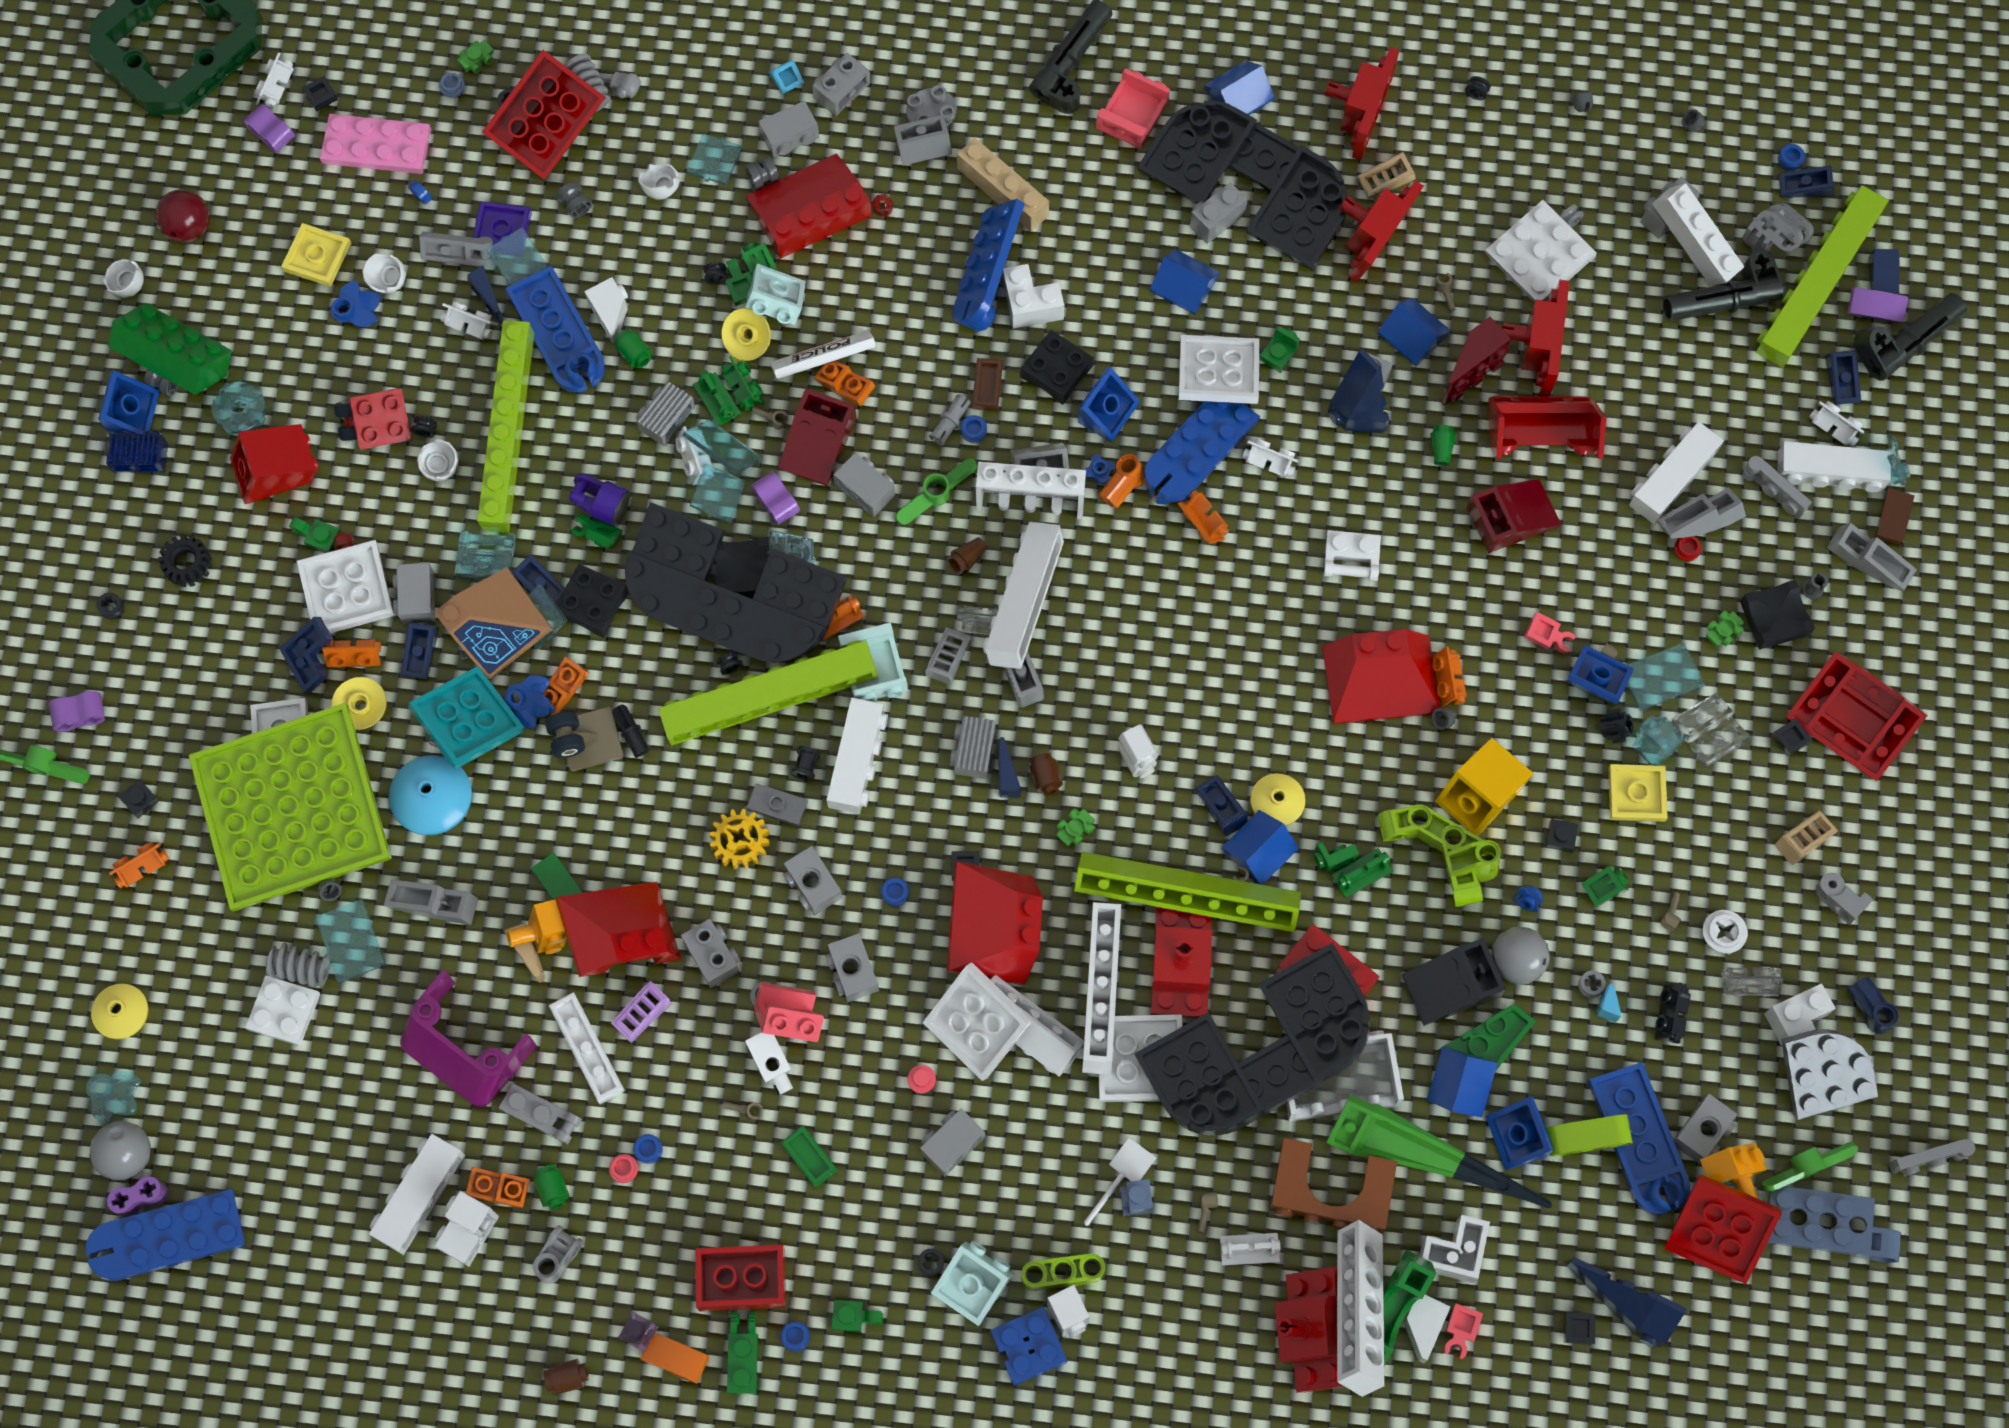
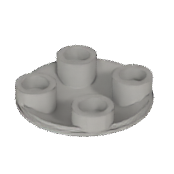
M936 85L933 88L920 90L915 94H911L907 99L906 114L909 122L944 115L946 125L949 126L955 119L957 113L956 102L943 86Z

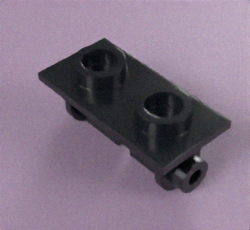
M1681 982L1663 986V991L1660 995L1659 1016L1655 1024V1040L1669 1038V1042L1679 1044L1681 1039H1684L1686 1019L1678 1017V1013L1688 1014L1691 994L1689 993V988L1683 987Z

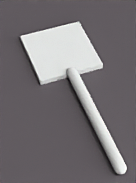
M1128 1138L1109 1163V1166L1120 1174L1086 1218L1084 1225L1088 1226L1124 1177L1129 1181L1141 1180L1156 1160V1157L1131 1138Z

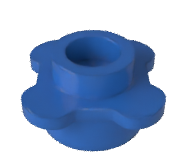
M1093 455L1090 466L1085 468L1086 477L1091 478L1097 483L1106 484L1109 481L1110 472L1115 470V463L1102 459L1100 455Z
M1531 885L1519 887L1517 890L1518 895L1513 897L1514 902L1525 910L1537 912L1539 910L1538 905L1543 903L1540 890Z

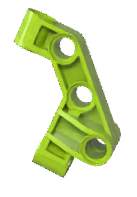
M1424 805L1391 809L1378 814L1377 817L1383 842L1419 838L1443 853L1454 895L1455 907L1483 902L1480 883L1494 879L1499 873L1501 853L1497 843L1481 839ZM1416 817H1424L1427 822L1417 825L1412 820ZM1455 836L1461 841L1456 845H1451L1446 839Z

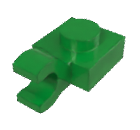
M734 258L726 261L727 270L731 278L725 280L736 307L746 303L752 283V276L750 271L742 274L738 262Z
M579 514L574 519L582 525V528L575 526L571 530L572 534L578 537L586 534L585 538L594 541L600 547L610 548L621 539L623 530L599 520L595 522L584 514Z
M293 517L289 525L292 528V533L306 537L304 540L305 546L323 553L332 552L341 534L340 528L317 519L314 520L311 526L305 521Z
M834 1300L832 1330L862 1333V1324L883 1325L884 1313L875 1310L864 1311V1302Z

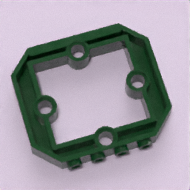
M115 0L111 6L105 11L100 12L91 22L89 54L96 67L149 115L187 114L261 50L263 18L257 4L252 0H198L207 18L216 20L224 16L237 28L214 48L202 47L198 49L193 55L194 65L166 89L152 77L153 69L143 51L130 49L124 52L116 44L141 22L153 19L157 9L167 0Z

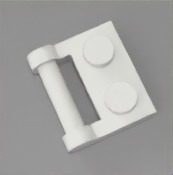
M1328 530L1326 535L1324 576L1332 577V574L1369 578V581H1378L1381 535ZM1333 560L1370 563V567L1334 564Z

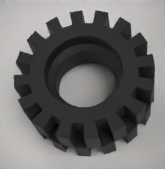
M184 534L180 535V540L176 536L172 537V544L166 541L164 543L166 550L160 549L159 553L162 557H158V561L161 564L159 565L161 570L173 584L177 585L179 583L181 587H186V583H188L192 587L195 586V580L199 583L203 581L202 575L206 577L209 575L207 568H212L210 563L212 558L207 548L199 539L196 540L191 535L187 538ZM187 552L194 554L195 562L189 568L179 569L176 567V560L180 555Z

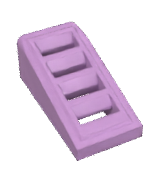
M649 981L611 1024L632 1043L672 1003L652 981ZM650 994L659 1001L656 1006L647 998ZM642 1002L651 1010L649 1014L639 1006ZM634 1010L643 1018L640 1023L631 1015ZM625 1019L629 1020L636 1027L633 1031L623 1023Z

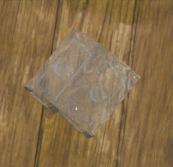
M1714 693L1672 719V724L1681 739L1704 768L1749 742L1750 735L1733 718V710L1717 693Z

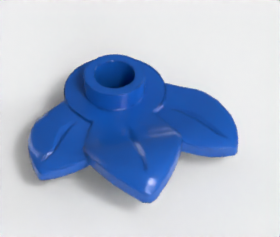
M356 280L351 281L340 289L339 298L331 306V314L336 321L341 323L351 322L357 327L373 325L377 322V317L373 311L379 306L381 295L377 292L361 291ZM343 309H349L346 313H340Z
M528 676L522 684H513L505 692L506 704L515 711L516 717L524 727L534 729L537 724V717H544L555 711L551 701L543 694L550 683V679L544 676ZM515 693L520 695L519 702H516L514 699Z

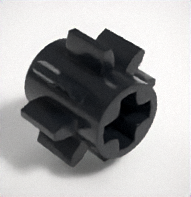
M1620 708L1607 710L1608 714L1601 718L1599 724L1602 736L1608 740L1612 739L1613 744L1626 742V737H1630L1634 730L1631 715L1621 712Z

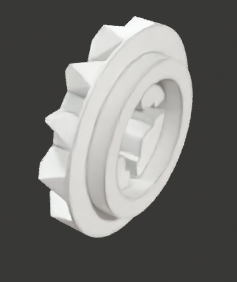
M1729 910L1715 911L1703 923L1702 937L1705 938L1707 947H1711L1717 953H1727L1729 955L1743 947L1747 940V926L1744 920L1735 912ZM1719 926L1722 929L1732 926L1728 934L1730 939L1726 936L1717 938L1720 932Z

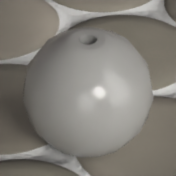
M1512 927L1502 932L1495 940L1491 950V956L1502 979L1514 984H1529L1539 979L1546 971L1550 961L1549 948L1546 941L1538 932L1526 927Z
M115 1121L97 1131L91 1140L89 1156L92 1165L103 1177L112 1180H126L134 1177L145 1168L149 1162L151 1144L145 1131L138 1125L127 1121Z

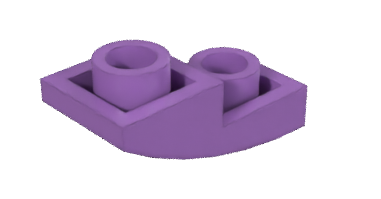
M1853 287L1847 313L1865 318H1878L1895 323H1904L1908 297Z

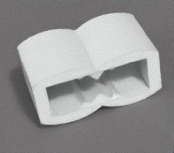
M1139 724L1123 732L1119 736L1118 750L1133 777L1140 776V778L1149 776L1155 771L1154 767L1157 764L1155 759L1158 757V753L1144 727Z

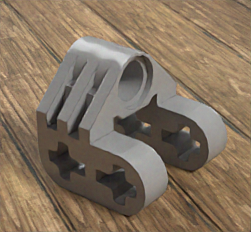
M1780 202L1758 214L1745 231L1741 240L1754 251L1758 249L1768 251L1775 244L1780 249L1790 252L1801 244L1808 242L1814 234L1813 225L1791 206ZM1783 210L1785 212L1784 216L1779 212ZM1800 227L1805 228L1803 233L1804 235H1806V237L1803 236L1801 230L1799 229ZM1788 239L1792 243L1787 244L1785 241Z

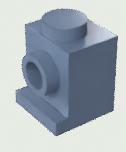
M1149 1179L1126 1182L1125 1187H1120L1123 1217L1152 1213L1153 1203Z

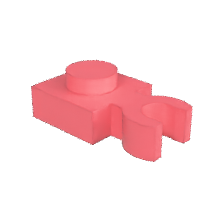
M1536 612L1533 614L1524 638L1545 649H1549L1553 644L1558 652L1566 654L1570 651V648L1564 646L1563 639L1571 642L1575 640L1576 636L1571 632L1562 633L1558 631L1560 623Z
M1457 1303L1454 1304L1445 1331L1453 1335V1337L1445 1344L1444 1354H1448L1451 1346L1456 1345L1460 1349L1458 1359L1462 1360L1466 1356L1467 1346L1465 1341H1475L1483 1313Z

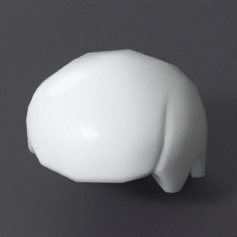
M649 164L648 169L644 173L640 171L638 174V182L642 190L648 197L656 200L668 198L679 187V174L670 164Z
M373 254L365 261L362 270L363 278L367 285L380 293L396 292V290L403 286L406 277L404 264L391 254Z
M121 259L113 262L108 267L103 282L109 293L117 297L128 298L141 290L144 276L136 262Z
M435 439L433 442L424 445L417 458L418 468L427 479L434 481H443L451 477L459 464L457 451L449 442L441 439Z

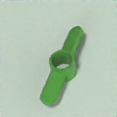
M971 458L966 459L945 476L939 473L927 476L923 482V492L896 512V521L899 524L906 525L932 505L941 506L945 504L950 497V490L977 469L976 461ZM934 484H940L946 488L945 492L941 495H932L927 489Z
M29 746L26 756L0 749V760L22 765L24 769L35 774L50 775L81 784L87 783L90 778L89 772L83 768L55 761L57 754L43 747Z
M1849 1142L1821 1155L1816 1147L1806 1150L1790 1158L1793 1168L1762 1182L1763 1190L1774 1191L1799 1179L1802 1180L1830 1166L1851 1158L1857 1153L1858 1147L1854 1142Z

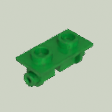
M729 356L732 364H724L721 367L723 370L721 374L730 389L738 385L740 386L732 392L739 406L744 408L745 411L753 409V403L756 401L764 405L765 401L761 396L763 390L749 375L751 369L743 359L739 360Z
M707 370L699 373L700 379L693 384V387L716 424L720 426L741 415V412L716 372L708 373Z
M1377 848L1331 874L1345 898L1392 873L1393 870L1388 864L1390 862L1388 854L1386 852L1381 853L1380 849Z

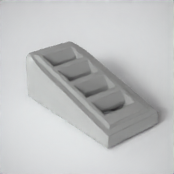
M946 627L925 670L926 676L951 685L969 645L971 636ZM950 636L963 642L961 645L947 640ZM948 646L958 650V652L955 654L945 650L944 647ZM941 654L954 659L953 662L940 658ZM937 663H939L950 668L947 671L937 667L936 665Z

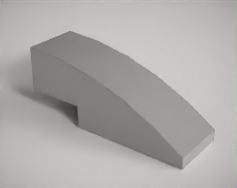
M1728 487L1709 499L1703 493L1657 519V522L1671 539L1686 538L1718 530L1746 517L1742 501Z
M1852 523L1840 526L1827 546L1830 551L1853 567L1900 591L1905 590L1917 570L1879 538L1870 539Z
M391 879L384 906L423 917L471 925L478 898L469 892L444 889L439 885Z

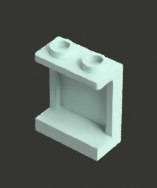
M891 622L838 636L840 649L846 647L852 641L860 640L863 642L867 640L879 677L878 679L851 687L854 698L876 702L877 698L885 696L895 698L901 696L904 691H908L907 680L904 676L895 644Z

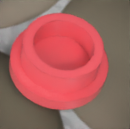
M918 1065L910 1070L908 1085L914 1092L919 1094L928 1093L935 1086L936 1076L930 1067Z
M621 1154L611 1161L609 1172L616 1182L628 1183L636 1177L638 1164L632 1156Z

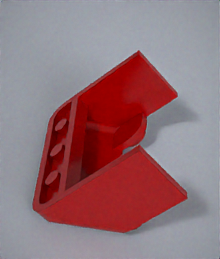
M1493 396L1488 399L1490 448L1496 459H1502V455L1511 454V451L1517 449V445H1568L1576 454L1587 455L1590 454V451H1593L1598 459H1603L1606 416L1593 398L1587 396Z

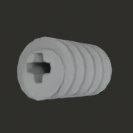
M579 54L565 64L568 69L606 97L597 111L604 108L610 102L611 98L607 95L608 89L603 86L604 81L599 78L600 74L595 70V64L591 62L590 55Z
M283 943L280 949L274 946L270 950L266 964V974L272 977L277 974L279 979L287 977L289 981L295 982L298 980L302 985L309 982V985L314 988L318 985L322 988L325 985L330 971L329 954H325L321 961L319 960V952L315 951L312 957L309 958V950L307 948L302 951L301 955H298V946L295 945L290 952H287V943Z

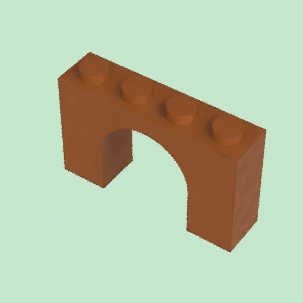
M1288 1138L1283 1139L1269 1210L1276 1211L1275 1215L1283 1218H1292L1293 1215L1304 1217L1303 1221L1312 1224H1321V1221L1330 1222L1332 1227L1336 1229H1342L1360 1220L1379 1233H1383L1386 1230L1397 1161L1368 1156L1365 1161L1358 1197L1353 1202L1344 1206H1329L1314 1197L1307 1183V1170L1312 1143Z

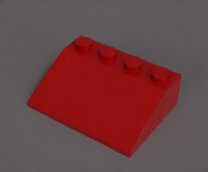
M542 50L482 133L545 180L606 97L545 50Z
M837 153L745 195L779 259L872 216L869 198L857 178Z

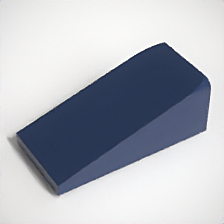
M1831 165L1779 173L1781 198L1835 196Z
M1874 249L1868 257L1871 290L1899 295V250Z
M482 265L469 273L467 279L473 292L497 322L501 324L503 323V318L487 273Z
M1856 350L1826 354V366L1834 405L1861 403Z
M531 554L512 571L520 585L549 611L556 605L565 589Z
M408 622L400 676L428 680L439 627Z
M1000 737L998 739L1000 798L1021 797L1020 784L1005 739Z
M1218 775L1195 788L1199 798L1225 836L1236 832L1248 821L1247 813Z

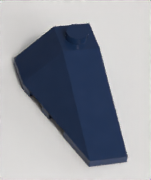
M1363 348L1356 355L1332 397L1328 408V415L1335 425H1340L1345 431L1383 433L1386 431L1389 423V414L1383 410L1387 401L1380 392L1384 388L1382 370Z
M1573 1257L1567 1263V1267L1634 1334L1640 1336L1639 1341L1649 1347L1656 1348V1345L1659 1347L1665 1345L1686 1312V1308L1653 1291H1650L1649 1294L1638 1292L1634 1283L1621 1279L1613 1281L1610 1279L1611 1275L1607 1271Z

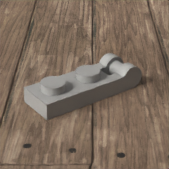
M424 231L419 236L421 259L479 267L482 265L490 267L494 264L493 255L490 253V250L493 248L490 237L472 238ZM473 250L480 251V254H474Z
M1753 456L1749 459L1742 471L1744 479L1755 481L1762 487L1766 495L1774 497L1782 504L1783 509L1788 514L1794 515L1799 519L1812 502L1762 458Z
M513 1083L499 1106V1109L506 1114L566 1145L572 1139L570 1135L574 1127H578L582 1121L578 1116ZM559 1118L565 1121L560 1130L554 1128Z
M1963 1139L1900 1157L1888 1164L1892 1174L1902 1172L1903 1176H1908L1920 1172L1919 1167L1929 1164L1930 1169L1947 1164L1946 1159L1951 1157L1954 1160L1961 1161L1975 1152V1144L1969 1139Z

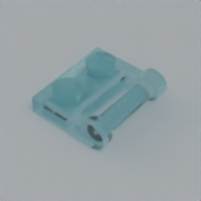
M461 530L455 568L456 576L487 578L506 567L511 571L516 544L515 534L506 533L505 536L471 534L470 531ZM470 544L504 546L503 551L468 548Z

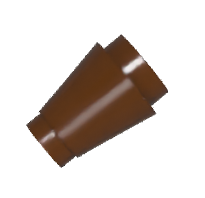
M977 537L952 550L951 555L948 557V563L958 574L969 572L987 550V545L981 538Z

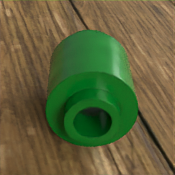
M626 329L617 335L614 340L616 350L632 368H642L650 362L652 350L636 332Z
M555 1164L537 1169L534 1172L535 1179L533 1181L542 1206L549 1207L550 1210L564 1206L566 1204L565 1200L570 1195L561 1170H557Z

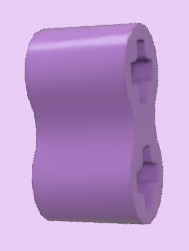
M264 104L257 107L243 120L248 130L274 153H277L295 137L289 126L274 115Z
M774 471L750 485L754 495L777 526L800 512L795 499Z
M87 691L72 697L56 698L49 702L54 731L65 732L81 726L97 725L105 721L100 692Z
M143 1177L132 1187H119L112 1190L108 1195L107 1205L111 1211L122 1217L132 1216L145 1206L155 1207L163 1204L168 1197V1188L154 1177ZM153 1186V1187H155L156 1189H154V1190L152 1191V1195H153V1196L150 1197V1196H148L147 1194H149V1193L151 1192V1188H150V1187ZM124 1203L125 1207L122 1208L119 1205Z

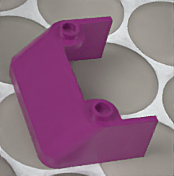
M442 970L414 1004L401 1035L400 1045L410 1057L472 1105L484 1107L494 1100L537 1045L525 1033L508 1055L498 1048H487L475 1060L433 1028L442 1013L439 1002L455 984L450 975L445 970Z

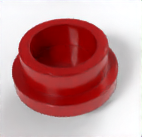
M1694 536L1678 538L1674 544V552L1683 561H1693L1701 553V544Z

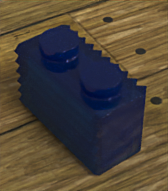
M119 431L118 434L111 433L109 434L106 464L112 472H166L168 442L163 435L155 431H146L144 434H134L130 431Z

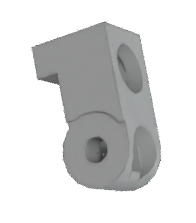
M1827 873L1817 883L1815 889L1818 898L1849 926L1873 901L1866 893L1859 897L1845 885L1844 879L1837 873Z

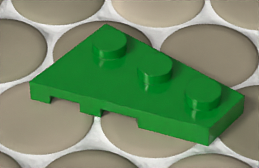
M1512 1004L1444 1046L1498 1062L1497 1070L1536 1021L1517 1005Z

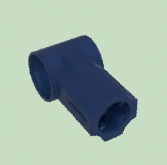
M1869 976L1862 978L1847 989V992L1866 1017V1024L1872 1032L1876 1034L1887 1033L1897 1023L1899 1018L1897 1008L1887 1003ZM1877 1013L1885 1015L1888 1023L1881 1022L1877 1017Z

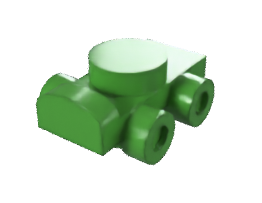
M485 40L481 43L474 41L467 51L462 50L459 53L457 63L466 72L471 70L474 74H477L482 69L479 63L483 61L486 65H490L493 62L494 58L491 55L494 53V49Z
M1725 610L1718 616L1721 620L1719 624L1713 620L1706 627L1710 631L1706 634V637L1716 647L1720 644L1726 647L1733 641L1731 637L1733 633L1738 637L1745 630L1742 627L1745 622L1734 611L1729 614Z
M1075 808L1068 815L1072 819L1069 823L1063 819L1057 825L1060 832L1056 836L1067 847L1072 843L1078 846L1084 839L1082 837L1083 832L1089 835L1095 829L1093 825L1095 819L1085 809L1079 812Z

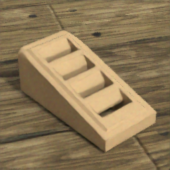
M1404 152L1357 176L1369 199L1380 195L1385 188L1392 190L1416 179L1415 173ZM1400 166L1404 173L1399 175L1396 167ZM1391 170L1395 178L1390 180L1386 171ZM1382 174L1385 183L1381 184L1377 175ZM1372 178L1377 187L1372 189L1367 179Z
M1819 810L1784 834L1776 842L1775 847L1791 865H1794L1836 834L1838 830ZM1813 822H1815L1818 825V827L1824 832L1823 835L1812 824ZM1805 828L1815 838V840L1806 832ZM1796 835H1798V837L1804 842V844L1806 845V847H1805V846L1803 845V843L1796 837Z
M523 923V924H520V925H518V926H515V927H512V928H509V929L511 930V929H515V928H519V927H523V926H527V925H525V924ZM534 942L514 946L534 978L539 983L544 982L546 978Z

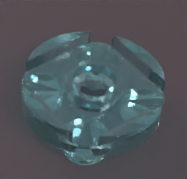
M232 382L223 386L218 391L219 395L216 397V400L213 399L211 406L213 417L218 425L228 434H238L239 432L254 430L263 425L266 420L267 405L265 398L258 388L250 386L246 382ZM238 403L246 406L242 412H233Z

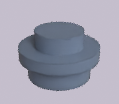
M447 73L441 78L439 88L444 96L455 98L464 92L465 83L463 78L456 73Z

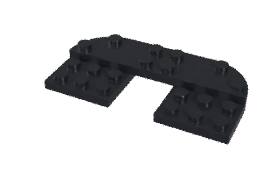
M1204 101L1202 104L1187 105L1174 113L1165 123L1137 167L1138 171L1193 203L1198 204L1210 198L1228 168L1270 191V194L1246 229V233L1313 271L1337 232H1340L1346 219V213L1339 210V207L1346 199L1347 192L1344 180L1335 166L1302 145L1298 147L1259 125L1257 119L1224 102Z
M650 502L633 550L628 552L625 562V580L629 594L635 604L646 615L752 658L772 663L792 662L811 653L822 642L830 627L848 577L772 548L754 597L751 599L707 582L726 530Z
M1333 943L1258 984L1287 1035L1242 1061H1236L1209 1012L1134 1053L1163 1107L1175 1122L1183 1128L1201 1135L1217 1136L1235 1132L1341 1073L1358 1059L1366 1046L1369 1036V1011L1361 989Z

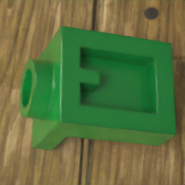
M755 241L742 247L744 253L738 256L740 260H743L752 277L756 264L777 270L765 243L758 246Z
M1278 326L1275 329L1273 338L1260 354L1259 360L1281 373L1297 352L1300 339L1292 330Z
M1322 841L1316 844L1315 853H1313L1317 866L1320 869L1324 868L1326 874H1330L1353 863L1359 855L1355 844L1348 847L1345 844L1334 848L1329 855Z
M1608 866L1581 883L1596 907L1629 890L1626 885L1629 882L1627 876L1621 868L1616 869L1615 866Z

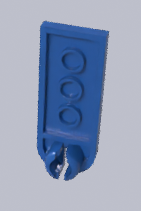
M1018 199L984 211L981 216L979 231L973 241L974 246L971 255L966 261L967 267L964 276L959 283V292L952 312L953 319L962 326L970 327L976 332L986 330L995 318L996 312L992 303L1025 205Z
M552 265L505 288L523 322H530L534 331V343L557 384L564 390L574 393L588 390L584 378L578 372V370L582 369L591 386H596L605 374L603 356Z
M1204 401L1147 462L1144 471V482L1148 488L1149 497L1152 499L1155 496L1157 487L1167 482L1158 492L1157 504H1168L1188 498L1190 493L1196 490L1259 422L1260 416L1243 403Z
M1643 1062L1589 1079L1587 1082L1602 1118L1628 1115L1633 1144L1613 1148L1636 1204L1645 1212L1653 1215H1664L1679 1209L1684 1205L1690 1193V1181ZM1659 1188L1663 1189L1668 1203L1663 1201Z
M229 1189L101 1224L92 1231L86 1242V1255L89 1258L87 1261L90 1268L98 1277L104 1280L119 1281L246 1246L234 1191ZM113 1249L114 1253L97 1257L99 1252Z

